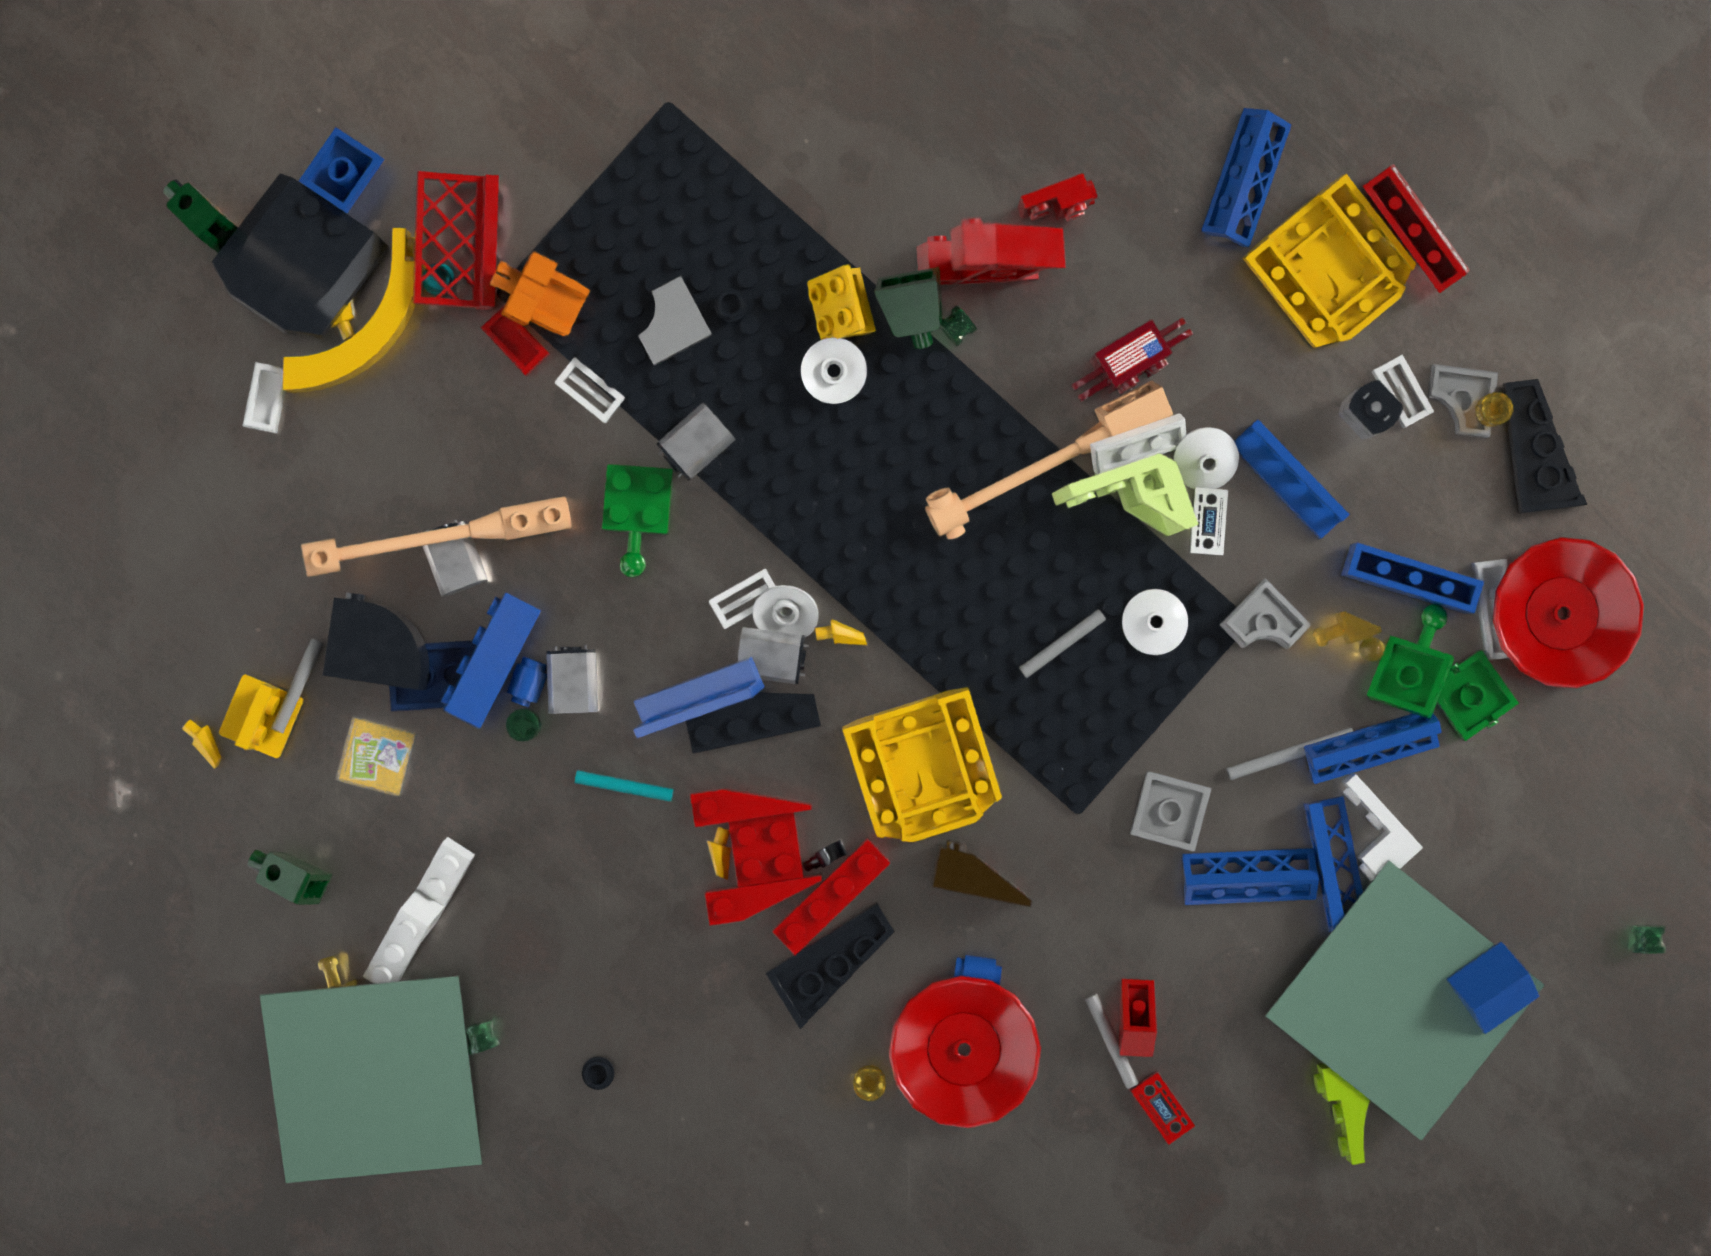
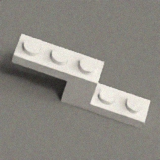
M1351 773L1341 781L1346 787L1343 791L1344 795L1355 806L1361 804L1369 812L1365 817L1378 831L1381 828L1385 830L1356 856L1362 863L1358 867L1360 871L1372 882L1388 860L1399 869L1403 867L1423 847L1356 774Z
M446 837L417 889L397 913L365 971L364 978L373 984L400 981L420 943L438 922L474 858V853Z

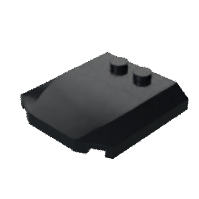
M280 173L212 260V265L221 278L229 296L285 334L296 335L298 333L322 339L389 251V247L375 232L293 177Z

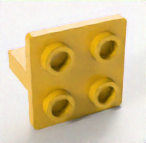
M843 265L807 282L809 298L812 302L817 330L821 340L866 335L876 331L860 267L850 268V265Z
M242 675L220 727L219 735L235 741V745L243 749H255L271 757L280 758L304 699L299 697L284 733L276 732L271 727L288 691L252 676Z

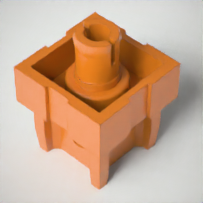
M536 252L529 255L522 271L509 266L504 261H500L495 272L509 278V280L495 273L490 281V285L493 287H498L510 293L501 315L523 326L527 325L530 321L564 337L569 335L590 290L575 280L555 271L558 264Z

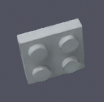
M1146 771L1130 835L1195 852L1212 788Z

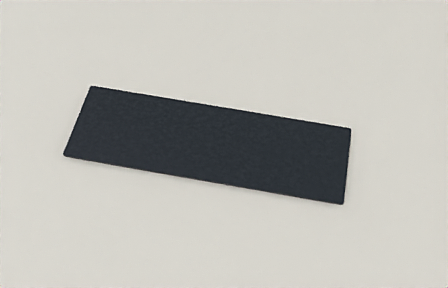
M666 102L530 252V254L536 252L557 263L555 271L575 280L589 289L590 292L579 311L569 335H565V337L558 335L530 321L528 325L567 360L571 362L575 357L584 366L603 379L609 388L615 389L623 395L625 399L619 406L658 441L700 404L704 403L736 440L696 475L939 693L968 687L981 730L1075 814H1081L1235 642L1220 624L1236 606L1138 518L1125 511L1123 505L1111 494L1098 498L1095 492V498L1070 508L1067 507L1066 503L1055 505L1052 496L1053 492L1069 484L1091 477L1072 459L968 511L967 514L970 521L963 525L965 533L954 539H947L946 534L939 536L925 510V507L928 506L926 498L931 493L942 488H950L951 492H955L960 500L1060 449L932 334L933 344L924 349L914 348L911 335L903 337L894 336L876 298V284L863 273L862 277L876 331L866 335L842 339L853 343L863 354L867 366L865 383L855 397L843 403L830 404L813 397L802 381L801 365L806 352L812 345L820 341L821 338L817 330V322L812 302L809 298L807 282L843 265H850V268L857 267L673 103ZM529 255L516 268L517 270L522 271ZM681 276L712 336L654 366L638 335L649 327L654 318L655 300L652 291ZM498 288L496 294L506 304L510 293ZM730 288L741 291L748 303L746 314L740 320L734 322L721 319L715 310V300L718 294ZM831 364L827 372L831 377H837L840 374V367L836 364ZM588 377L605 394H607L613 401H615L616 398H614L610 393H608L605 389H603L600 385H598L595 381ZM1151 589L1164 590L1176 596L1184 605L1188 616V628L1182 642L1172 651L1160 655L1145 654L1135 649L1126 639L1122 628V616L1128 602L1137 594ZM1099 609L1106 618L1104 622L1028 678L1024 676L1019 669L1020 666ZM1153 616L1150 620L1151 626L1159 628L1162 625L1161 617Z

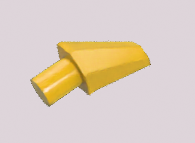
M350 302L331 326V328L338 327L344 341L355 335L350 321L354 319Z
M831 619L830 626L815 628L817 641L833 638L834 644L867 645L863 632Z
M190 719L183 726L182 730L194 738L192 745L214 769L217 768L221 761V755L209 726L206 725L201 728Z
M718 827L714 841H707L716 875L728 880L731 848L726 846L730 830Z

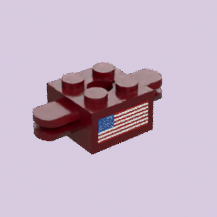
M1184 317L1161 331L1158 330L1151 319L1096 352L1090 359V363L1095 370L1073 383L1071 387L1076 391L1098 377L1101 379V382L1078 396L1080 402L1087 400L1105 388L1109 394L1117 390L1121 395L1135 387L1140 382L1138 377L1144 373L1150 378L1163 370L1168 365L1166 360L1172 354L1170 349L1194 335L1191 329H1188L1168 342L1164 340L1166 336L1187 323Z

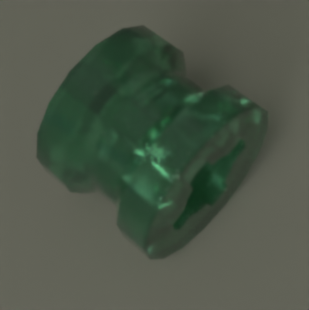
M957 305L952 308L951 314L947 318H942L940 328L956 347L963 343V338L967 334H973L978 330L968 315Z
M531 709L515 710L507 718V732L516 741L532 740L541 731V719Z
M1631 926V932L1635 935L1632 953H1666V945L1662 943V936L1666 933V926Z
M493 1019L465 1027L466 1038L469 1042V1055L500 1045L499 1038L494 1036L492 1030L495 1026Z

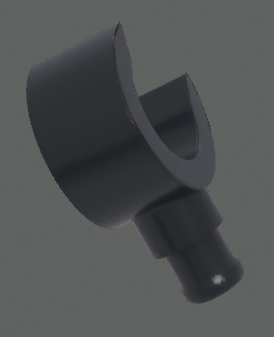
M838 840L814 853L815 855L810 857V860L803 862V867L807 872L814 868H824L833 861L848 855L841 840Z

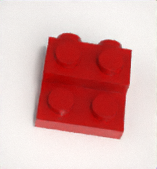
M1084 173L1021 196L1017 208L1021 219L1030 217L1031 221H1035L1049 215V210L1053 209L1057 220L1065 217L1066 222L1084 216V211L1089 206L1095 204L1094 200L1098 196L1092 180L1086 181Z

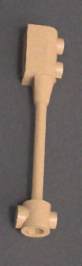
M1151 380L1094 409L1099 423L1082 434L1074 443L960 500L955 492L952 493L950 488H942L931 493L926 498L928 506L925 507V510L935 531L939 536L946 534L947 539L957 538L965 533L963 525L970 521L967 512L1080 454L1091 453V443L1173 416L1163 387Z
M563 496L498 508V511L470 521L469 524L336 548L335 538L301 544L307 577L341 571L339 561L468 537L504 539L506 541L571 529L567 499Z

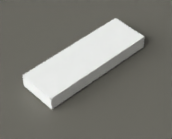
M1179 413L1091 443L1093 471L1098 475L1159 453L1165 454L1175 450L1181 439L1187 435L1185 418Z
M1507 559L1472 563L1474 579L1484 581L1477 605L1483 649L1488 660L1509 658L1501 649L1493 623L1495 591L1508 568Z

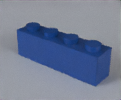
M1358 542L1350 544L1341 576L1431 604H1437L1464 614L1475 613L1484 581Z
M504 593L501 599L496 596L494 597L486 613L491 616L486 628L480 625L471 643L476 645L471 657L464 655L456 670L461 675L456 686L449 684L441 699V702L446 704L443 709L444 712L477 729L481 728L541 610L508 593Z

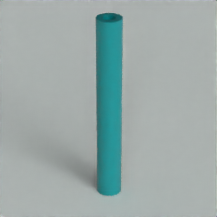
M578 770L575 776L576 784L668 802L672 801L674 789Z

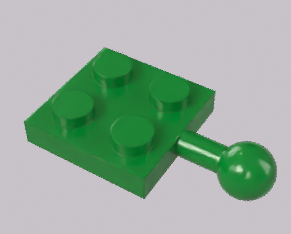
M607 464L602 530L629 532L627 553L621 557L619 563L621 572L627 577H638L645 570L646 562L640 554L642 533L668 535L673 469Z
M1431 604L1422 611L1421 621L1424 626L1417 644L1390 635L1367 692L1369 699L1431 719L1454 661L1452 655L1429 648L1436 630L1443 628L1448 620L1447 612L1442 606Z

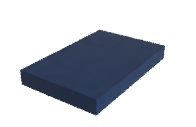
M472 640L426 643L425 646L429 657L427 690L389 686L391 712L444 708L446 704L442 703L441 699L449 684L456 686L461 676L456 672L464 655L471 657L476 645L471 643Z

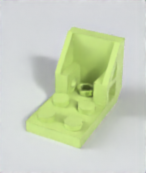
M1160 453L1069 484L1052 493L1056 506L1066 503L1067 507L1070 508L1095 498V492L1099 498L1114 493L1117 490L1125 511L1165 536H1170L1199 525L1177 462Z

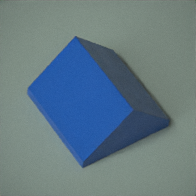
M335 127L299 179V182L343 212L348 213L385 159Z
M1501 941L1446 978L1484 1034H1487L1540 997L1529 972Z

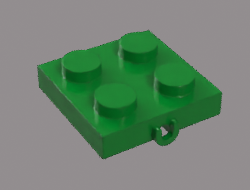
M1477 650L1459 664L1455 662L1451 666L1437 701L1438 707L1462 741L1468 740L1485 727L1487 729L1493 727L1499 722V717L1519 704L1482 650Z

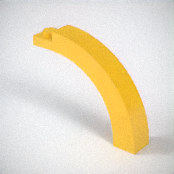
M393 228L390 278L384 297L374 315L353 337L330 350L308 356L284 357V391L288 393L311 392L339 385L369 369L396 343L405 330L416 304H413L414 261H410V257H414L415 237H411V233L406 228Z

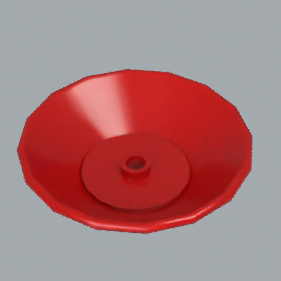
M1559 537L1531 546L1509 564L1495 591L1493 623L1501 649L1520 672L1546 686L1577 689L1605 680L1628 661L1642 634L1644 603L1636 577L1617 554L1591 540ZM1561 607L1567 610V617L1564 620L1558 616V610Z
M958 976L930 984L907 1002L893 1026L889 1059L897 1087L915 1110L938 1124L969 1129L997 1122L1022 1104L1037 1079L1041 1046L1034 1019L1015 994L991 980ZM963 1043L970 1046L969 1053L965 1055L958 1052L959 1045Z

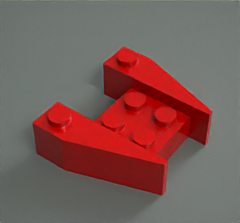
M969 218L962 220L961 225L950 230L951 241H947V236L927 237V242L916 247L918 271L939 267L941 285L1038 280V272L1045 269L1066 268L1063 228L982 224V219Z
M727 788L690 794L695 827L729 823L737 886L710 889L705 892L709 926L743 921L822 881V873L804 875L794 813L811 810V803Z

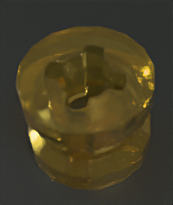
M1493 392L1482 397L1475 406L1477 420L1487 427H1495L1507 422L1513 413L1511 399L1501 392Z
M865 1065L859 1068L853 1079L854 1091L858 1097L865 1101L879 1099L886 1089V1078L883 1071L874 1065Z

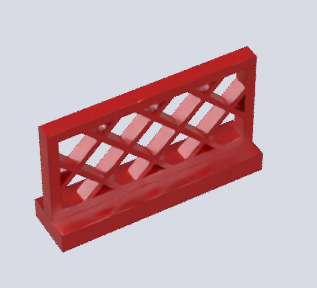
M426 171L417 172L413 304L476 308V310H491L495 307V287L490 285V281L496 273L499 175L486 174L485 176ZM424 181H438L446 192L433 202L424 192ZM445 181L456 183L450 187ZM461 183L476 184L475 198L467 205L453 191ZM448 194L462 208L451 220L436 206ZM424 201L429 205V207L425 211ZM474 203H475V214H474V213L471 211V209L469 208V207H471ZM432 209L445 223L434 235L423 225V217ZM464 212L474 221V231L466 238L453 224ZM447 227L461 241L449 253L435 239ZM423 234L428 238V240L424 244ZM473 236H474V247H473L472 244L468 241V240H469L471 237H473ZM430 242L444 256L433 268L422 258V250ZM463 245L473 254V263L465 271L451 256ZM446 260L460 273L448 286L434 272ZM423 266L427 273L421 278ZM472 268H473V280H472V278L467 274ZM429 275L443 288L435 298L421 297V282ZM462 277L472 287V300L459 299L450 289ZM447 293L452 299L440 297Z

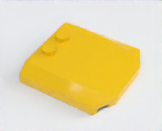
M1347 174L1341 175L1251 248L1242 258L1312 347H1320L1352 339L1402 297L1410 272L1416 266V262Z
M968 687L948 690L857 719L842 727L876 837H890L906 842L926 839L976 823L995 801L998 802L1002 798Z

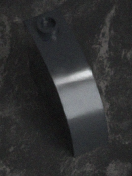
M346 592L345 599L334 597L322 676L427 690L429 679L428 651L421 634L414 624L403 614L390 607L365 602L366 595Z

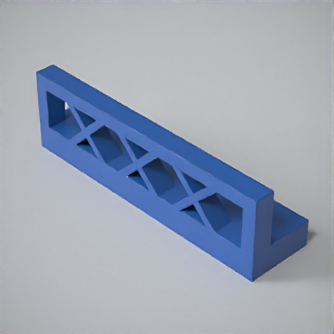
M1243 109L1204 221L1202 232L1210 236L1225 237L1242 247H1250L1292 126L1290 123L1269 110ZM1272 124L1278 127L1273 142H1271L1269 136ZM1264 156L1266 165L1264 171L1260 173L1259 162L1261 157ZM1254 186L1255 197L1253 202L1249 204L1248 194L1250 188ZM1243 218L1245 226L1242 235H1239L1235 231L1239 220Z
M1259 419L1254 421L1234 440L1239 456L1319 539H1322L1334 526L1344 521L1350 515Z
M749 657L637 698L633 702L642 723L633 729L636 738L756 695L764 688V684L753 658Z
M1409 714L1306 745L1304 750L1311 780L1314 784H1318L1438 748L1440 745L1437 734L1442 733L1440 722L1434 714H1432L1431 719L1416 714ZM1429 737L1428 740H1425V741H1422V742H1418V743L1413 742V741H1416V740H1419V739H1423V738ZM1394 747L1392 751L1383 752V750ZM1363 757L1361 760L1355 762L1351 761L1353 759ZM1332 766V767H1331L1330 769H1328V770H1325V771H1322V772H1318L1319 769H1323V768Z
M1344 796L1304 803L1330 933L1344 917L1342 906L1348 899L1355 903L1363 893ZM1337 804L1340 817L1333 828L1326 824L1323 807ZM1340 825L1342 827L1343 835L1337 832ZM1334 835L1345 842L1346 850L1339 860L1332 856L1330 840ZM1347 857H1348L1349 867H1347L1346 865L1343 864ZM1340 867L1351 873L1352 883L1346 892H1343L1338 887L1336 873ZM1353 890L1355 892L1356 900L1350 897V894Z
M1313 848L1182 854L1185 905L1316 900L1319 877ZM1293 860H1307L1309 870H1296L1289 864ZM1267 861L1276 866L1272 871H1262L1256 867L1260 862ZM1227 863H1237L1243 869L1239 873H1230L1223 867ZM1203 864L1211 870L1206 874L1192 875L1191 865Z

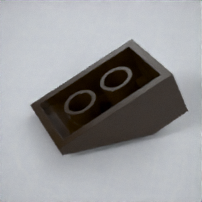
M947 840L946 845L938 844L931 878L932 887L1031 907L1032 900L1027 894L971 850H967L966 843Z

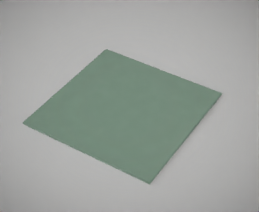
M1388 860L1265 1016L1422 1141L1529 1005L1487 1034L1482 1032L1446 978L1493 947L1494 944ZM1529 973L1539 993L1545 985Z
M459 976L260 994L286 1183L482 1165Z

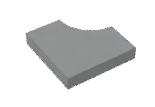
M681 276L652 291L655 300L654 318L649 327L638 336L655 366L712 336V333Z
M1433 364L1431 365L1427 398L1439 401L1449 410L1455 423V434L1490 438L1498 372Z
M1265 578L1225 618L1220 626L1242 648L1248 646L1253 641L1265 639L1277 642L1285 649H1288L1305 633L1311 624Z

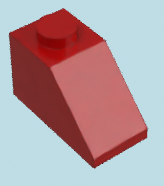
M1121 979L1119 1011L1120 1055L1153 1057L1157 1035L1154 980Z

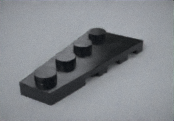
M1531 379L1502 384L1519 514L1587 505L1584 494H1581L1577 484L1574 469L1570 466L1561 436H1558L1552 420L1553 416L1539 380Z
M758 692L749 699L686 721L693 754L821 726L815 695L798 693Z
M878 903L765 973L799 1029L827 1003L836 991L895 932Z

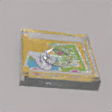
M353 716L336 780L400 797L418 733Z

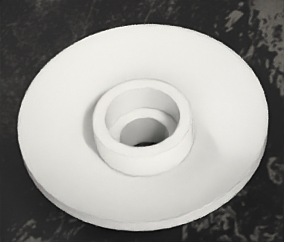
M826 338L818 341L806 352L801 365L802 381L808 392L816 399L830 404L843 403L855 397L862 389L867 376V366L863 354L853 343L842 338ZM831 364H836L840 367V374L837 377H831L827 372Z
M1203 427L1191 431L1181 439L1175 449L1173 460L1177 462L1183 482L1192 489H1195V487L1217 489L1226 484L1235 474L1239 463V452L1234 440L1226 432L1213 427ZM1206 459H1214L1212 466H1203V462Z
M787 585L774 586L765 590L758 596L753 607V619L758 629L805 635V638L813 632L819 617L818 608L813 598L805 591Z
M1151 589L1137 594L1128 602L1122 616V628L1126 639L1135 649L1145 654L1160 655L1172 651L1182 642L1188 628V616L1184 605L1176 596L1164 590ZM1155 615L1162 619V625L1159 628H1154L1150 624L1151 618Z

